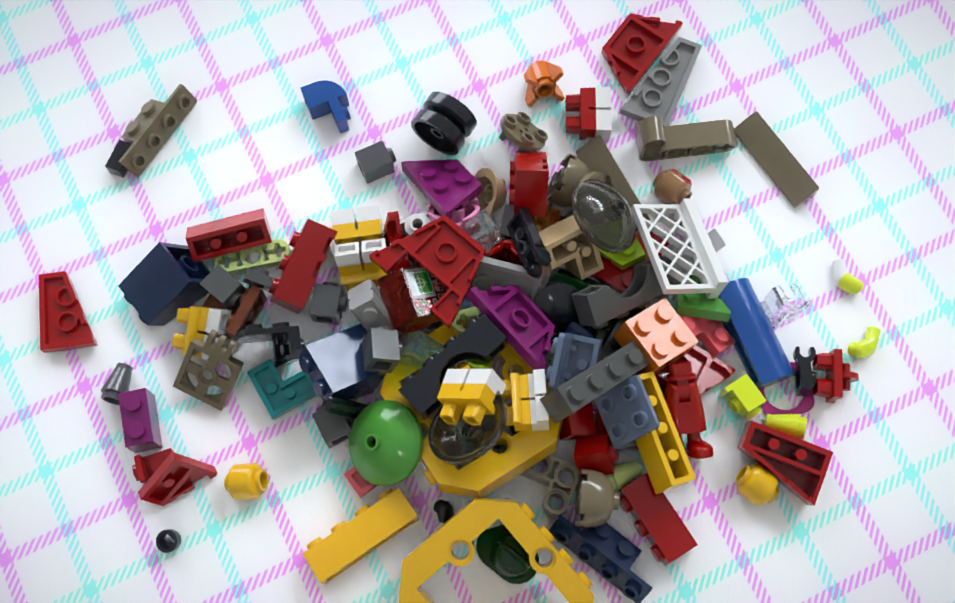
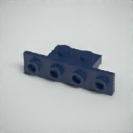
M560 514L550 527L549 532L559 543L566 546L581 561L587 563L602 578L612 583L635 603H641L653 589V587L630 570L642 550L607 522L598 527L586 528L582 532Z

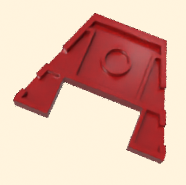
M444 215L414 230L413 234L401 240L397 239L391 242L390 246L380 251L372 252L369 258L388 275L406 256H410L448 289L430 308V313L449 329L483 261L486 249L449 217Z

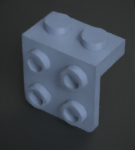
M560 332L559 337H555L552 343L551 353L555 355L553 366L549 365L546 373V382L549 383V389L554 390L598 363L602 340Z
M637 375L627 378L594 399L614 449L637 445L635 440L658 429L660 426L643 382Z

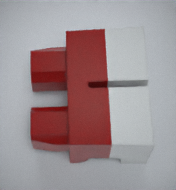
M611 87L580 88L579 94L566 95L565 112H578V117H566L565 133L579 134V140H585L587 137L595 138L600 135L604 142H609L612 132Z

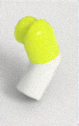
M836 259L832 261L835 285L850 294L860 293L864 287L863 282L847 272L846 260Z

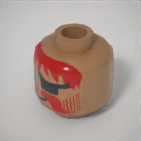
M676 169L663 170L654 179V194L665 204H680L683 198L690 199L692 196L690 191L692 187L691 180Z

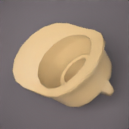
M481 168L474 176L482 184V193L476 197L481 210L480 223L477 229L484 226L491 214L503 207L507 198L505 180L497 178L489 168Z

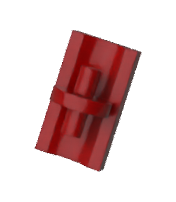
M834 348L829 353H818L812 361L813 370L825 371V379L816 378V387L812 389V394L826 398V403H835L836 399L843 398V391H851V383L859 380L858 373L850 372V364L843 363L842 349Z

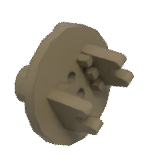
M518 112L517 115L505 114L500 120L502 133L499 139L501 141L510 139L520 146L518 151L537 152L545 146V141L548 139L547 133L531 123V118L526 113Z

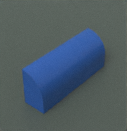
M739 278L730 281L719 295L731 311L729 322H722L726 330L736 341L734 347L750 379L759 390L795 376L796 374L749 278Z

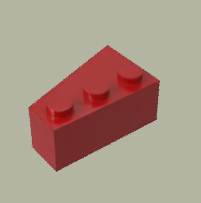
M515 151V161H510L509 205H514V215L519 207L529 209L531 216L546 217L549 181L547 153Z
M752 420L745 423L737 445V449L753 462L762 465L774 474L780 484L806 505L815 506L834 453L833 451Z

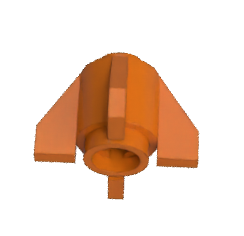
M540 60L535 61L527 68L523 76L525 82L528 83L525 95L528 107L531 108L539 100L538 97L547 98L552 95L561 102L565 99L562 90L556 83L564 75L560 66Z

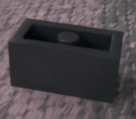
M119 139L105 165L109 173L122 178L125 177L128 170L118 161L132 145L131 143Z

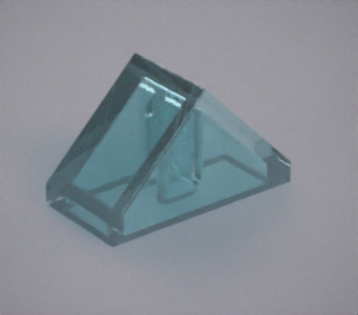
M421 330L403 333L398 336V340L402 343V354L399 364L418 370L423 368L422 364L431 355L437 356L444 349L442 344Z

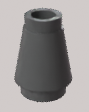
M121 362L117 363L101 388L102 400L119 405L118 394L129 391L132 366Z

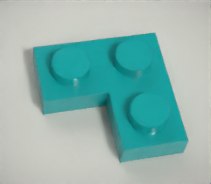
M271 359L247 371L250 380L273 420L317 396L308 374L301 371L283 381Z

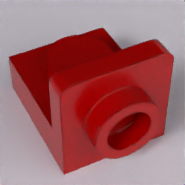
M169 448L145 457L140 454L134 456L135 465H132V471L136 481L145 484L174 450Z

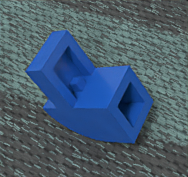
M321 80L300 87L312 120L331 113L340 134L349 130L347 121L351 117L347 107L350 105L346 91L339 84Z

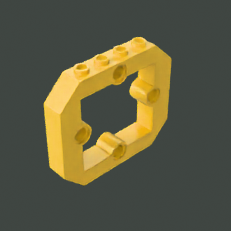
M466 319L461 320V325L464 328L467 324ZM443 325L402 350L400 362L392 373H386L384 376L380 394L383 400L397 401L407 406L417 417L421 429L429 432L423 438V450L420 461H422L426 468L423 474L431 486L436 484L441 492L470 498H483L557 450L562 420L555 424L548 413L550 430L520 431L512 437L503 431L493 432L485 441L486 453L460 470H457L437 440V433L433 422L429 418L424 421L398 391L402 387V381L407 376L417 374L423 368L422 364L431 355L437 356L451 337H458L453 331V326L448 329ZM509 343L496 356L503 366V380L511 379L510 373H520L522 375L533 373L532 368ZM546 382L547 394L552 391L549 389L548 382ZM498 445L507 447V450L501 454L493 451Z
M475 497L404 557L401 570L399 603H434L422 589L421 585L447 562L458 567L469 564L475 554V543L473 540L498 519L528 553L532 568L538 573L545 574L569 603H594V594L590 589L594 584L583 571L577 574L571 566L574 560L564 548L560 551L556 549L551 543L555 539L554 536L544 525L539 528L532 519L536 515L525 502L520 506L516 500ZM459 542L465 543L469 548L467 555L463 557L456 556L452 551L454 544ZM544 549L551 552L550 561L546 564L538 563L535 560L537 552Z

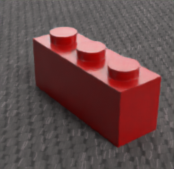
M264 208L187 227L185 238L193 262L272 242L271 229Z
M648 473L620 489L618 492L620 495V506L626 513L630 512L636 521L633 523L635 529L642 538L646 536L652 545L649 548L650 552L658 563L662 561L666 566L698 545L665 494L660 493L656 495Z

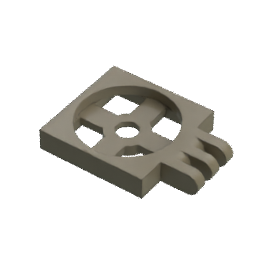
M212 329L206 342L197 338L190 342L173 387L222 411L228 402L244 362L232 357L238 342L232 339L227 348L225 344L228 337L222 334L217 343L215 339L218 332ZM202 352L208 355L209 358L206 365L201 366L191 361L192 356ZM219 362L229 367L231 372L229 379L218 374L216 369ZM206 370L210 371L212 379H206L203 376V372ZM188 372L196 376L198 381L196 387L192 384ZM213 385L224 390L220 394H207L208 388Z

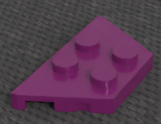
M458 159L401 162L403 173L442 216L446 215L450 219L453 218V211L458 207L463 209L469 204L470 200L475 199L482 193V184Z
M518 285L507 286L506 288L491 286L488 290L478 291L477 287H472L465 294L482 315L485 314L507 337L510 346L532 370L546 369L545 357L550 352V338L553 336L555 325Z

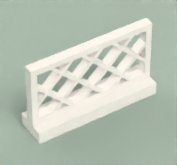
M683 198L680 204H633L630 210L663 294L705 293L707 299L717 298L729 281L693 199ZM642 213H647L648 215L653 217L655 221L652 223L649 220L645 219ZM663 214H673L675 222ZM658 221L670 228L671 231L667 233L656 226V223ZM650 232L662 238L663 242L660 244L651 238ZM676 232L681 235L684 243L673 237L672 233ZM668 242L679 249V253L676 254L665 247V243ZM660 252L672 260V263L668 265L662 261L658 253ZM682 252L690 256L693 264L680 257ZM677 263L689 271L688 274L685 276L673 268V265ZM691 273L700 279L701 284L689 278ZM666 275H671L680 281L681 284L670 285Z

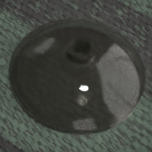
M589 179L580 183L573 191L571 205L574 218L582 233L592 244L608 253L618 254L630 248L636 236V222L632 209L626 199L618 190L605 182Z
M500 395L495 396L493 401L495 413L494 415H484L481 425L466 423L462 418L463 414L460 415L457 425H448L439 416L442 410L441 407L434 416L429 429V445L434 455L444 463L461 465L472 462L489 452L500 439L507 422V407L503 398Z

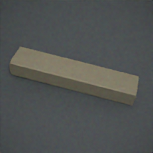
M757 111L734 128L736 137L794 208L815 196L819 190L817 183Z
M599 135L578 149L576 155L587 165L590 172H602L613 178L617 186L618 197L617 202L613 203L612 209L614 211L612 216L614 217L622 213L634 233L638 231L630 209L633 204L641 203ZM642 213L645 219L650 220L647 213Z

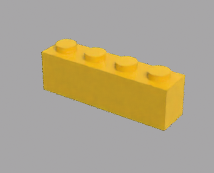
M654 371L637 376L643 382L660 426L658 429L635 441L657 495L679 488L695 480L696 477Z
M400 488L386 490L378 497L380 501L371 507L369 504L361 507L354 513L356 517L348 523L345 520L339 522L330 529L332 533L322 540L321 537H318L306 546L308 550L302 554L320 583L325 585L419 520Z

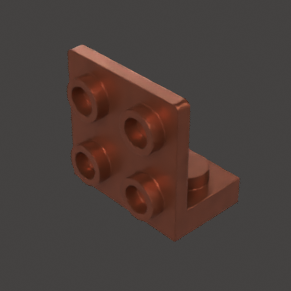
M253 284L250 289L244 287L246 291L240 298L239 306L231 309V316L226 323L227 329L225 332L227 334L223 335L231 339L238 334L239 330H244L245 326L254 324L267 301V297L261 288ZM210 295L203 305L225 309Z

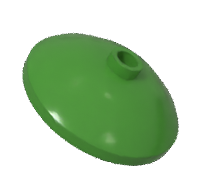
M380 400L366 406L354 420L349 434L348 446L352 464L363 479L374 485L391 486L407 479L416 469L423 450V433L415 414L404 404L391 400Z

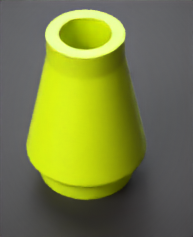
M800 414L766 415L765 426L804 440L807 425L806 417H800Z

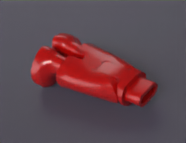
M691 361L669 363V375H666V380L668 381L665 386L664 399L681 442V434H686L687 455L696 459L710 458L714 455L713 447L702 440L700 432L706 431L707 427L704 408L695 379L696 374L692 373Z

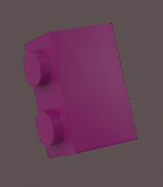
M147 388L119 393L118 398L125 448L134 453L162 448L155 395Z

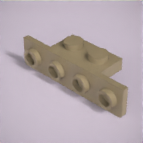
M179 84L165 103L150 99L142 106L141 112L134 121L126 126L121 138L132 145L118 162L134 176L139 177L197 103V99L183 84Z

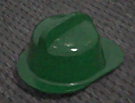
M504 524L486 529L478 536L476 550L479 558L502 579L512 584H522L535 576L536 571L530 565L528 553ZM537 553L535 556V560L539 563V556Z

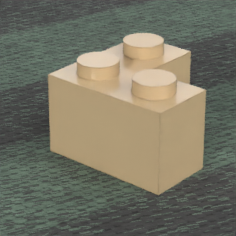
M576 213L538 232L544 245L543 248L551 255L552 261L548 265L549 268L554 269L565 264L566 270L581 280L604 269L592 223Z

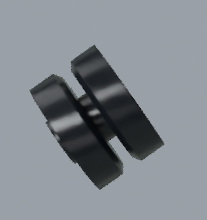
M434 91L428 96L423 104V109H420L411 121V128L423 142L443 154L454 156L459 153L465 144V138L470 136L477 126L474 114L466 105L451 95L440 91Z

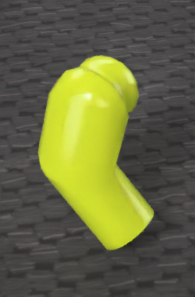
M867 327L864 340L848 344V354L856 356V358L872 355L876 351L881 330L876 327Z

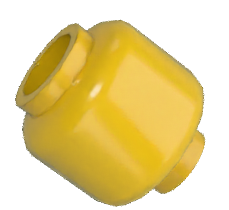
M258 463L235 464L229 469L228 475L224 478V487L235 500L258 499L267 490L269 484L267 471Z
M758 463L751 466L745 465L736 476L737 492L756 506L763 505L766 502L772 503L779 494V489L777 488L778 478Z

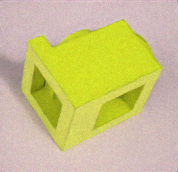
M747 373L719 393L721 398L728 397V404L736 414L739 413L742 418L746 416L748 420L761 413L762 409L760 406L767 401Z

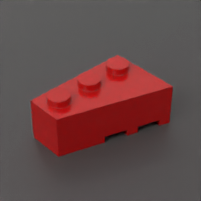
M309 218L299 232L294 231L288 244L293 248L289 256L284 254L278 269L283 270L280 278H274L268 290V293L272 294L269 302L297 314L303 310L317 279L320 267L327 257L328 248L338 231Z

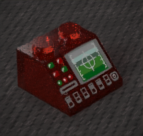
M421 266L399 268L377 279L393 329L409 335L439 321L430 313V308L447 290Z

